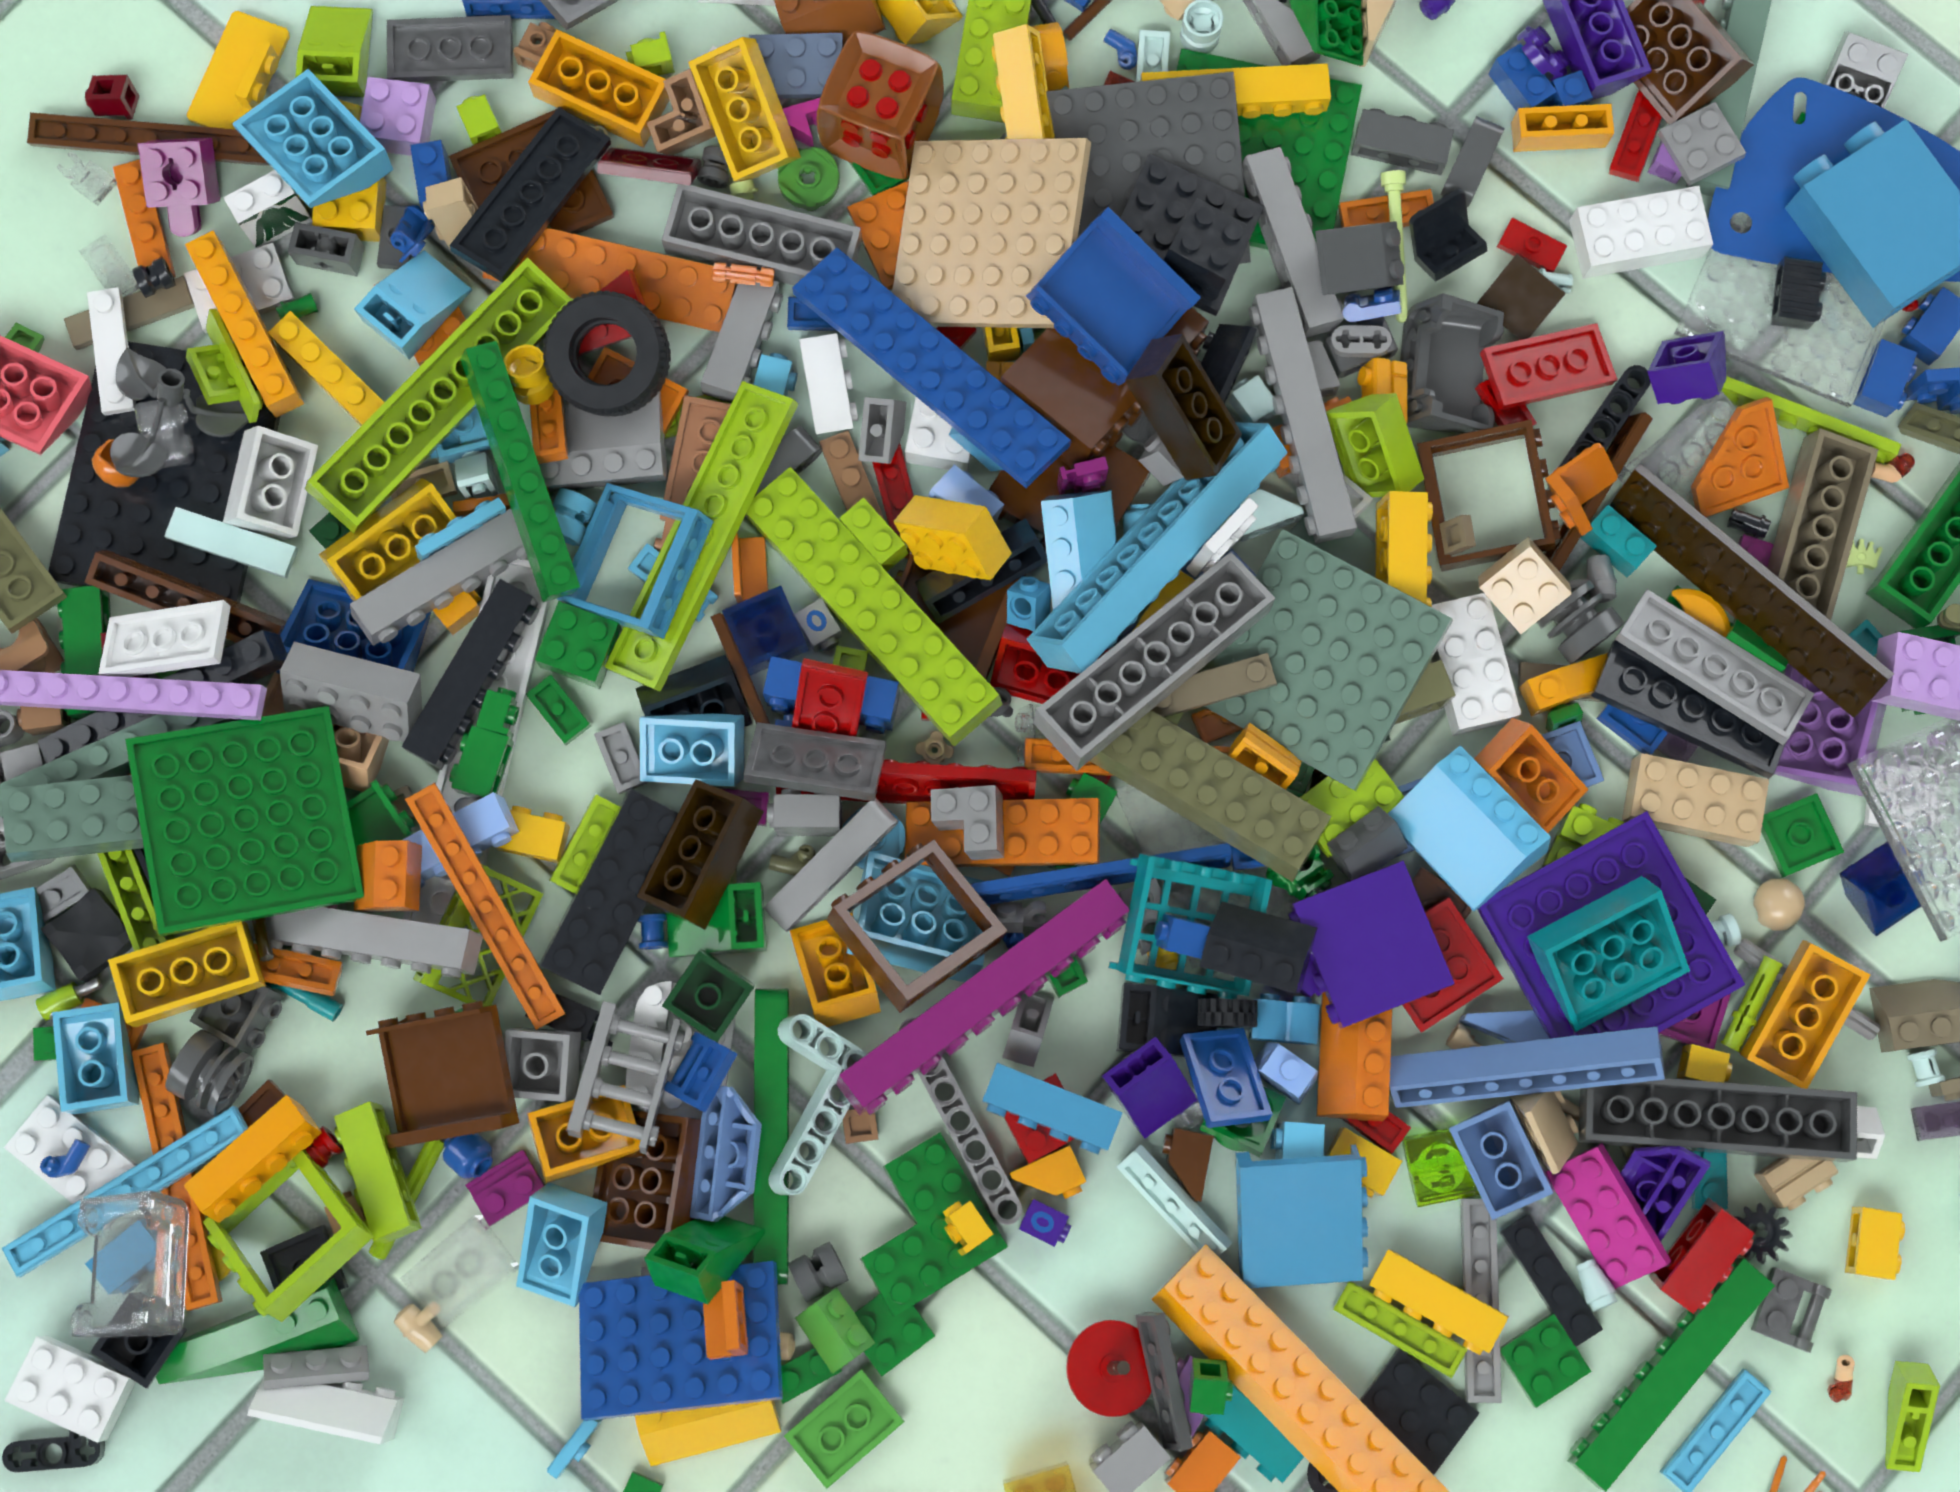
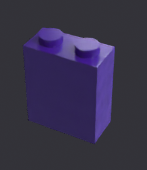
M1156 1037L1102 1075L1125 1114L1144 1139L1198 1100L1175 1060Z

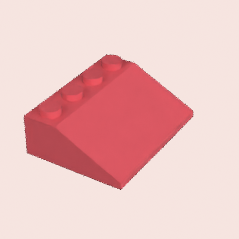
M0 335V437L41 455L83 411L92 390L89 376Z

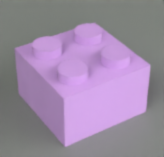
M368 77L360 123L385 148L387 153L411 155L410 145L425 143L430 140L436 105L435 95L429 84Z

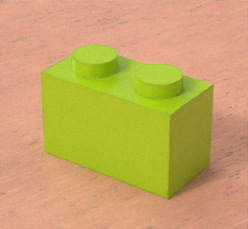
M864 497L839 518L843 525L886 572L908 555L905 543Z

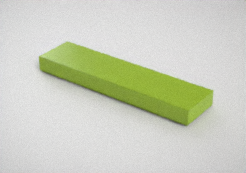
M1351 1281L1347 1283L1333 1309L1450 1378H1453L1468 1350L1466 1347Z

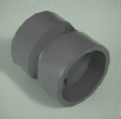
M830 1241L814 1249L811 1257L802 1255L788 1263L793 1278L806 1302L822 1295L826 1286L833 1289L849 1281Z

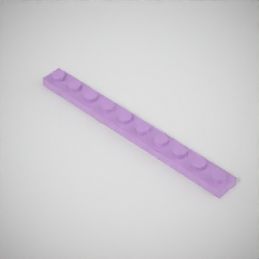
M0 670V705L261 720L267 688L257 684Z

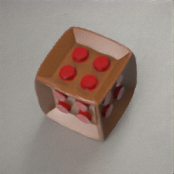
M853 32L844 44L820 97L816 122L822 146L833 155L847 162L859 164L862 168L895 179H907L910 175L915 141L929 140L939 115L944 96L943 71L940 64L925 53L891 39L869 32Z

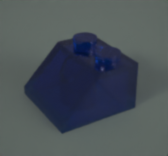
M1892 838L1839 873L1846 897L1875 936H1878L1928 902L1918 858Z

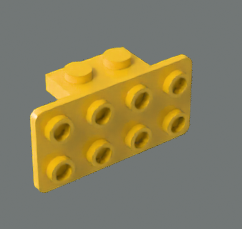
M234 11L229 18L188 109L187 118L189 121L203 127L235 129L232 123L252 110L264 99L266 89L277 70L279 60L290 38L289 31L282 26L240 11Z

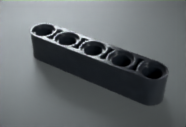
M1633 365L1625 370L1558 467L1564 466L1574 459L1577 452H1582L1596 443H1600L1605 450L1607 449L1650 386L1648 370L1645 367ZM1627 379H1635L1639 384V389L1632 388L1628 384ZM1610 403L1618 404L1622 408V413L1614 412L1610 407ZM1593 428L1602 429L1605 433V438L1597 437L1593 432Z

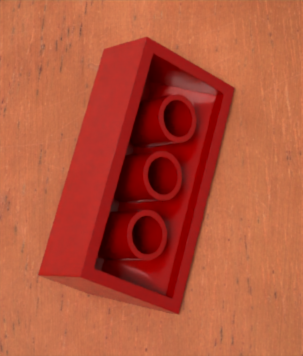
M1006 624L990 681L992 687L1003 688L1011 696L1044 704L1081 674L1048 668L1026 640L1033 631ZM1113 646L1110 647L1109 649H1106V650L1100 655V657H1102L1106 652H1108L1111 648H1113Z

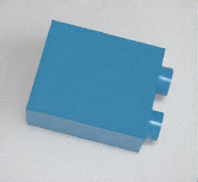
M1906 119L1885 133L1876 121L1867 125L1845 142L1844 147L1850 153V156L1834 166L1825 154L1810 162L1793 177L1800 190L1785 207L1786 211L1872 328L1960 271V191Z

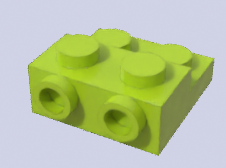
M1579 803L1578 807L1574 805L1564 816L1542 866L1550 864L1625 822L1613 817H1609L1608 821L1596 816L1598 811L1595 808L1583 803Z

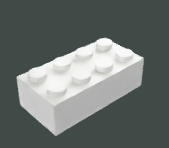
M1699 186L1577 207L1569 220L1583 279L1702 258L1713 245Z
M1485 593L1433 604L1432 608L1453 619L1452 624L1432 657V663L1439 660L1443 661L1456 695L1445 706L1452 736L1506 724L1511 718L1518 719L1522 714L1490 599Z

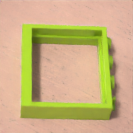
M305 1149L290 1160L283 1170L277 1172L264 1183L258 1192L239 1205L232 1215L220 1223L209 1217L203 1221L210 1232L207 1236L208 1240L215 1248L223 1251L225 1256L222 1260L225 1265L233 1272L238 1273L240 1278L237 1282L240 1287L255 1298V1301L252 1303L255 1309L263 1317L269 1314L280 1322H283L374 1237L326 1170L320 1167L308 1155ZM299 1169L342 1228L270 1293L229 1233Z

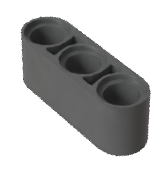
M1476 116L1442 189L1441 196L1461 189L1465 193L1466 205L1469 207L1503 134L1504 127Z
M798 426L782 438L755 496L789 467L799 474L822 453L821 447L802 426Z

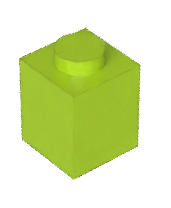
M485 94L479 97H468L462 104L456 106L473 145L502 133Z

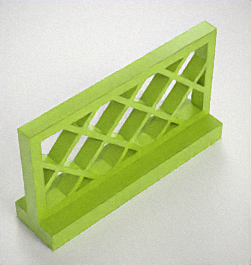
M482 864L488 876L499 880L503 894L499 896L501 899L505 898L511 917L524 937L543 893ZM506 884H508V885H510V886H512V887H514V888H516V889L511 890V891H508V888H507V885H506ZM455 889L439 925L465 928L466 926L467 929L479 933L478 928H472L469 919L470 913ZM520 892L531 895L532 898L527 909L516 913L510 896ZM523 916L521 922L519 923L518 917ZM490 948L479 952L478 962L482 971L480 976L466 981L464 973H462L461 983L447 988L438 984L442 976V970L431 968L430 974L416 972L413 980L464 1003L476 1002V1000L472 999L468 986L485 980L488 992L482 1003L483 1007L492 1005L505 975L500 966L498 969L490 972L487 971L482 957L491 953ZM495 975V977H494V979H493V981H492V983H491L490 977H492V976ZM463 988L465 995L456 992V990Z

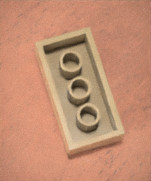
M1641 753L1631 761L1622 821L1627 822L1647 811L1657 829L1750 847L1760 841L1769 779Z

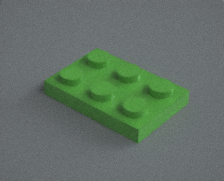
M861 1369L788 1431L784 1437L827 1489L905 1421L864 1370Z

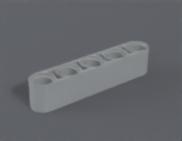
M875 798V801L868 802L767 903L764 909L788 932L899 821L877 798Z

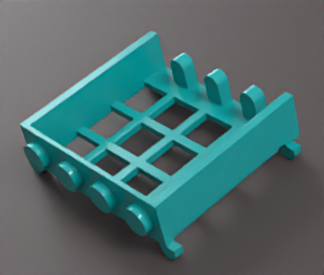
M1139 853L1138 859L1131 858L1129 865L1137 866V873L1129 907L1130 911L1128 912L1118 963L1110 961L1108 968L1126 974L1125 980L1145 983V978L1157 980V986L1175 989L1176 984L1187 985V991L1206 995L1207 989L1218 991L1217 996L1226 999H1237V995L1249 997L1252 984L1250 980L1234 977V981L1213 978L1214 970L1207 968L1205 976L1184 972L1187 955L1179 954L1176 971L1155 967L1159 948L1156 946L1155 929L1158 922L1162 921L1163 915L1166 912L1187 916V919L1192 921L1195 918L1213 921L1215 914L1196 911L1201 887L1222 891L1220 903L1221 901L1228 903L1230 893L1250 896L1249 909L1266 913L1273 880ZM1151 878L1164 880L1160 904L1147 902ZM1172 882L1193 885L1189 909L1167 906ZM1145 908L1158 911L1153 935L1141 933ZM1139 939L1152 941L1147 965L1134 963Z

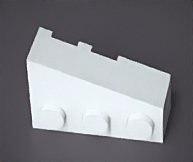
M837 333L799 339L816 434L853 428L852 421H857L858 415L856 403L849 402L847 390L853 389L850 370H843L841 359L847 358L845 339H838Z

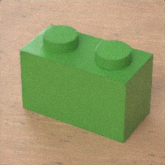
M838 1288L829 1292L795 1317V1320L832 1374L875 1344Z

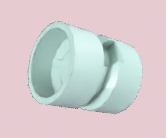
M1195 0L1185 9L1180 40L1186 50L1208 54L1218 45L1224 17L1222 10L1216 3L1211 0Z

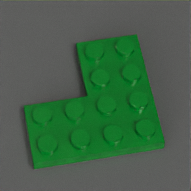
M941 1132L883 1166L916 1225L860 1258V1261L893 1317L1008 1248ZM957 1201L962 1206L971 1201L993 1235L967 1254L961 1256L958 1250L963 1246L960 1242L955 1244L945 1231L944 1227L948 1224L944 1220L946 1217L943 1211Z

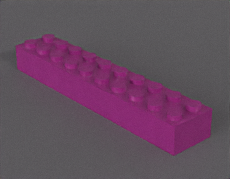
M1107 879L1103 880L838 1076L836 1085L859 1116L865 1111L872 1115L886 1104L885 1102L888 1100L886 1096L892 1091L896 1095L902 1093L913 1084L912 1082L915 1080L913 1076L919 1071L923 1076L939 1065V1062L942 1060L940 1056L946 1051L950 1056L966 1045L965 1042L969 1040L967 1037L973 1032L976 1036L980 1035L996 1020L994 1018L996 1014L1000 1013L1004 1017L1018 1006V1003L1022 1001L1020 997L1026 993L1028 997H1031L1043 988L1044 984L1048 981L1046 977L1050 974L1056 978L1065 972L1074 962V956L1078 955L1082 959L1101 942L1099 940L1100 937L1103 936L1105 940H1108L1120 931L1121 927L1126 924L1124 917L1130 911Z

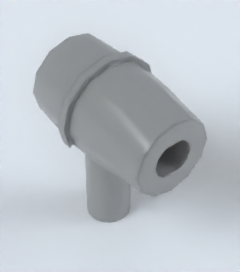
M1595 555L1588 558L1587 578L1568 581L1571 588H1575L1591 580L1595 588L1590 592V597L1593 598L1599 593L1604 596L1599 603L1609 602L1616 598L1617 579L1615 578L1608 555Z

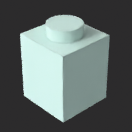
M1258 375L1250 381L1248 378H1244L1233 386L1229 403L1244 423H1264L1276 415L1273 407V395Z

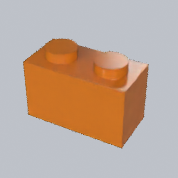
M1206 1428L1203 1433L1199 1430L1195 1432L1191 1437L1193 1448H1190L1182 1459L1176 1457L1165 1470L1168 1477L1164 1481L1176 1492H1214L1241 1458Z

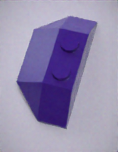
M1682 1146L1635 1148L1620 1172L1660 1242L1711 1165L1710 1161Z

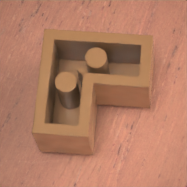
M691 69L664 80L663 82L673 111L647 122L657 152L675 155L715 137V131Z

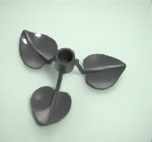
M129 348L124 350L118 361L116 385L123 395L133 400H142L150 395L153 398L157 397L159 400L148 439L139 433H125L118 436L111 444V460L116 471L123 475L145 477L158 472L165 465L167 450L164 446L154 443L164 406L174 407L182 399H185L190 412L197 414V427L204 433L215 437L230 436L238 432L249 421L239 401L208 405L204 395H200L196 400V406H194L190 398V390L184 389V375L176 369H166L155 360L141 356Z

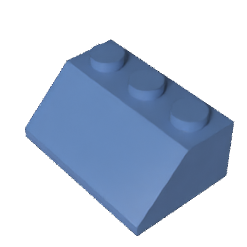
M1511 1099L1449 1128L1492 1220L1554 1194L1552 1184Z

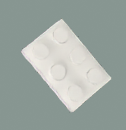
M273 242L231 257L259 315L275 310L276 306L281 305L280 301L287 303L295 300L277 247ZM195 269L184 273L202 329L207 334L209 309L216 308L198 270Z

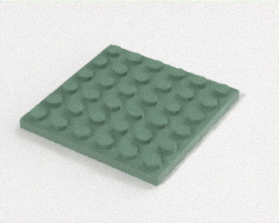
M1282 529L1255 576L1275 597L1270 612L1206 664L1202 670L1206 671L1268 653L1277 685L1204 707L1243 729L1250 722L1290 750L1302 762L1357 791L1447 633L1453 619Z

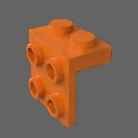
M1596 443L1584 449L1577 457L1564 466L1558 467L1545 480L1553 493L1550 499L1561 512L1559 516L1569 529L1575 527L1584 536L1593 528L1581 505L1617 480L1618 475L1605 448L1600 443Z

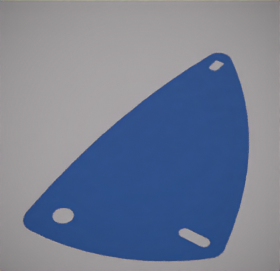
M1803 77L1791 79L1773 94L1743 130L1740 143L1746 151L1745 158L1735 162L1730 188L1728 190L1719 187L1715 188L1708 216V224L1713 241L1711 248L1721 254L1776 265L1785 256L1823 262L1822 272L1832 273L1785 209L1786 205L1800 190L1793 177L1810 162L1824 154L1833 166L1850 156V153L1844 147L1845 142L1867 125L1876 121L1885 133L1905 119L1889 110L1834 87ZM1798 92L1804 93L1807 97L1805 122L1803 124H1796L1793 121L1794 98ZM1908 121L1960 191V151L1925 129ZM1743 212L1750 216L1752 226L1748 232L1738 233L1732 229L1730 221L1734 214ZM1960 271L1944 282H1960Z

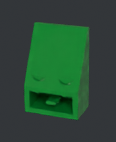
M1290 0V6L1314 53L1358 66L1364 65L1361 0Z
M761 882L728 884L706 930L667 913L669 958L695 956L700 948L710 955L767 951L764 892Z
M726 1216L717 1222L694 1219L663 1234L644 1257V1260L655 1286L709 1304L721 1289V1282L727 1281L765 1234V1230Z

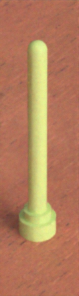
M1394 170L1382 172L1380 176L1381 187H1384L1385 193H1388L1390 222L1397 221V229L1401 235L1399 247L1401 261L1404 265V284L1394 286V290L1400 289L1402 313L1395 314L1396 320L1399 323H1404L1407 319L1408 306L1401 192L1404 191L1403 186L1406 185V171Z

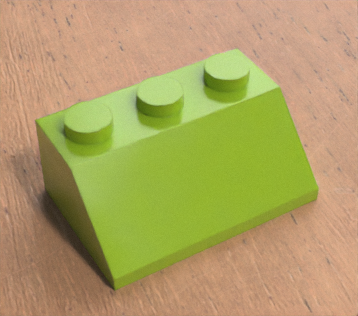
M1396 393L1371 394L1326 411L1333 440L1345 475L1372 498L1384 497L1389 491L1410 492L1424 480Z

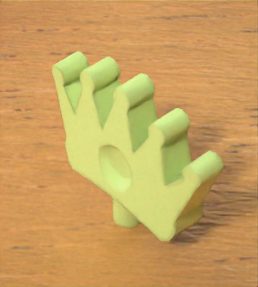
M1860 539L1857 542L1856 548L1853 540L1846 568L1857 566V574H1864V567L1871 570L1875 569L1883 548L1878 547L1876 553H1874V543L1872 541L1865 548L1864 539Z

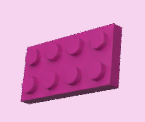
M1603 1143L1568 1159L1560 1172L1554 1175L1549 1169L1546 1171L1565 1209L1599 1267L1615 1289L1659 1270L1672 1262Z

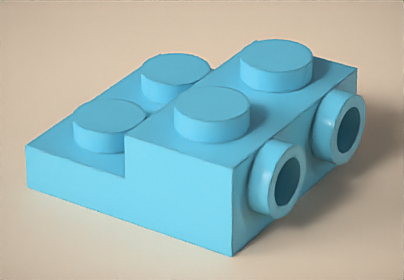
M477 407L430 455L431 459L437 458L438 463L446 461L453 463L455 460L461 459L465 453L491 449Z

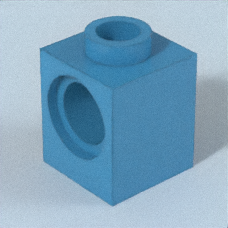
M1022 576L1007 590V624L1034 631L1050 614V583L1039 581L1035 577Z

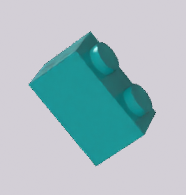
M1609 505L1590 523L1593 529L1580 537L1598 554L1608 555L1612 566L1626 578L1657 547Z

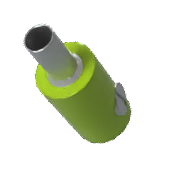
M95 978L80 986L75 982L64 985L37 998L36 1006L38 1011L46 1021L53 1019V1012L71 1010L82 1005L84 1002L83 996L102 988L99 978Z

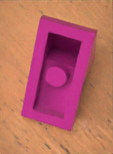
M820 98L782 108L794 139L809 147H814L809 126H817L816 114Z

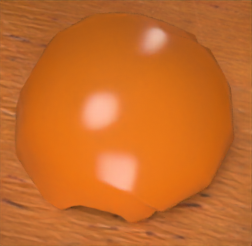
M109 439L95 451L92 458L93 468L105 483L117 488L129 487L139 477L126 476L116 471L110 457V448L114 439Z

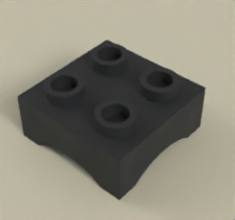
M96 888L86 893L68 911L41 928V931L67 961L76 977L84 982L90 981L109 966L108 959L121 956L132 948L121 915L106 895Z

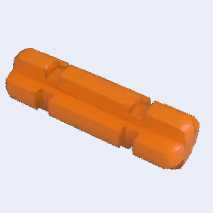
M716 262L713 265L712 279L714 281L725 282L726 279H729L730 283L746 285L760 283V286L772 287L774 283L775 272L772 268L761 267V270H757L756 266L731 264V267H728L727 263Z

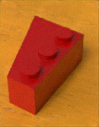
M625 270L600 290L625 294L646 306L634 270ZM613 324L599 325L584 337L579 349V356L602 349L604 346L607 347L631 339L632 336L620 326Z

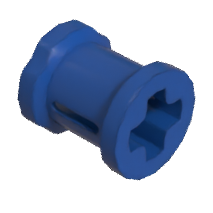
M665 914L640 915L638 922L641 923L642 942L639 943V949L668 948V942L664 941V921L667 920Z

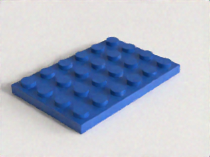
M766 1261L741 1264L727 1280H735L743 1286L748 1355L714 1360L707 1358L702 1302L655 1286L651 1275L583 1283L579 1293L581 1419L591 1421L783 1399L777 1263Z

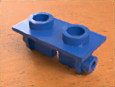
M417 205L406 207L399 221L400 223L397 224L390 237L392 246L403 253L399 259L400 263L410 254L415 257L420 253L426 244L423 240L435 227L432 224L433 220H428L425 213Z

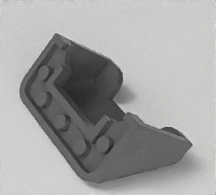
M1445 293L1417 303L1408 310L1407 319L1403 327L1400 357L1401 362H1407V427L1459 434L1493 428L1495 424L1493 408L1486 404H1480L1481 399L1475 388L1483 382L1484 364L1480 352L1483 348L1490 347L1501 339L1504 332V312Z

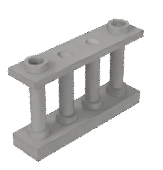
M603 1001L567 1126L568 1136L582 1139L584 1130L589 1131L590 1128L639 1139L641 1140L639 1145L640 1153L647 1154L648 1147H655L660 1127L654 1126L674 1051H681L685 1031L680 1030L681 1020L674 1019L671 1031L623 1020L620 1015H616V1004ZM617 1032L667 1044L662 1063L612 1051V1047L608 1046L610 1035H616ZM608 1064L657 1075L658 1079L654 1094L603 1083V1079L599 1078L601 1067H607ZM599 1096H604L649 1107L645 1127L594 1115V1111L590 1110L593 1097L599 1098Z

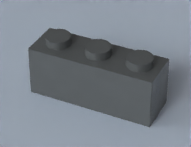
M1363 109L1358 121L1351 155L1441 176L1447 164L1454 129L1447 128L1442 123L1432 122L1428 124L1419 122L1407 115L1399 117L1389 115L1381 109Z

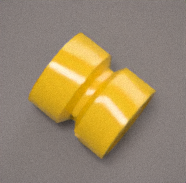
M527 344L511 349L504 358V364L517 400L525 405H537L549 399L553 394L554 387L546 373L545 360H543L544 354L538 347Z

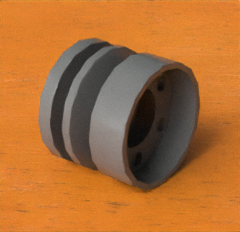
M1591 580L1581 586L1571 588L1572 594L1536 622L1541 629L1553 621L1557 624L1547 634L1549 639L1561 633L1567 636L1558 647V650L1569 664H1574L1625 624L1613 607H1609L1599 613L1594 609L1604 597L1601 593L1589 601L1585 598L1595 588Z
M201 1029L186 1042L177 1055L167 1076L166 1090L186 1101L191 1100L197 1095L196 1107L200 1109L207 1108L208 1113L216 1117L229 1109L241 1094L251 1074L254 1057L246 1052L240 1054L239 1049L230 1046L223 1052L224 1041Z

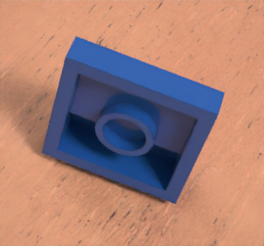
M1960 368L1925 370L1904 388V392L1907 393L1905 401L1917 400L1919 404L1937 401L1938 410H1949L1950 414H1960Z

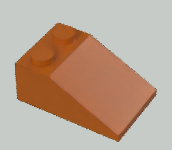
M1511 718L1474 758L1547 833L1554 828L1589 790L1532 724L1515 718Z

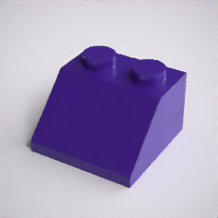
M1724 331L1662 341L1647 371L1657 404H1679L1685 400L1695 398L1707 400L1720 394L1726 381Z

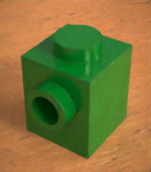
M1193 1358L1189 1383L1190 1412L1203 1415H1224L1226 1401H1232L1233 1381L1228 1380L1227 1361Z

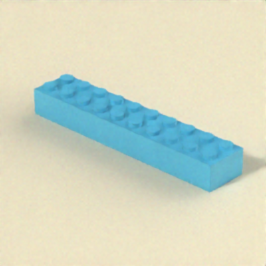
M1235 422L1242 435L1217 476L1185 480L1183 477L1174 481L1026 640L1048 668L1082 673L1097 661L1106 649H1109L1117 642V637L1124 629L1136 622L1138 614L1148 604L1158 598L1161 589L1179 575V570L1188 560L1198 554L1200 547L1220 529L1222 523L1239 509L1240 504L1247 496L1254 493L1260 487V482L1279 467L1280 461L1288 452L1268 423Z

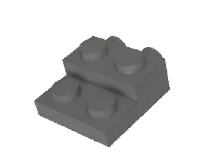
M264 986L198 1007L192 1015L190 1022L215 1035L229 1045L251 1054L253 1049H257L263 1044L266 1037L264 1030L269 1021L275 1019L280 1014L283 995Z

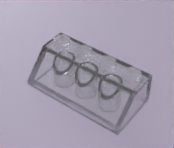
M1721 391L1719 395L1710 399L1625 465L1619 473L1618 479L1624 485L1633 470L1642 464L1687 501L1692 497V483L1736 410V407Z

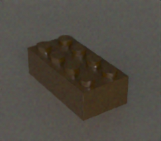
M1178 334L1152 339L1125 379V382L1185 480L1217 476L1242 433L1184 335Z
M695 779L637 897L666 913L706 930L764 811L744 798Z

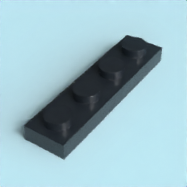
M1525 1215L1499 1232L1551 1314H1555L1575 1347L1603 1330L1530 1215Z

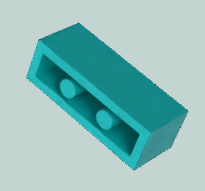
M1234 1386L1232 1401H1226L1224 1415H1205L1208 1419L1204 1424L1219 1437L1225 1432L1232 1438L1234 1442L1230 1447L1245 1460L1249 1455L1257 1460L1260 1464L1256 1469L1270 1482L1276 1477L1283 1483L1304 1458L1297 1448Z

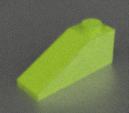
M1895 1361L1888 1390L1886 1469L1910 1472L1921 1471L1940 1389V1384L1929 1364Z

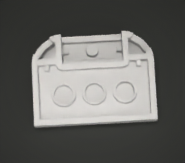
M666 981L656 983L644 990L637 1001L633 1022L671 1031L674 1019L681 1020L680 1030L685 1031V1037L681 1051H674L667 1081L671 1082L693 1042L690 1040L693 1033L696 1031L704 1036L706 1035L662 1007V1004L677 984ZM736 1016L717 1042L732 1050ZM631 1035L629 1055L662 1063L667 1044ZM627 1068L626 1088L654 1094L658 1079L657 1075ZM728 1073L720 1086H727ZM664 1090L658 1114L701 1119L702 1111ZM637 1105L642 1110L649 1112V1107Z

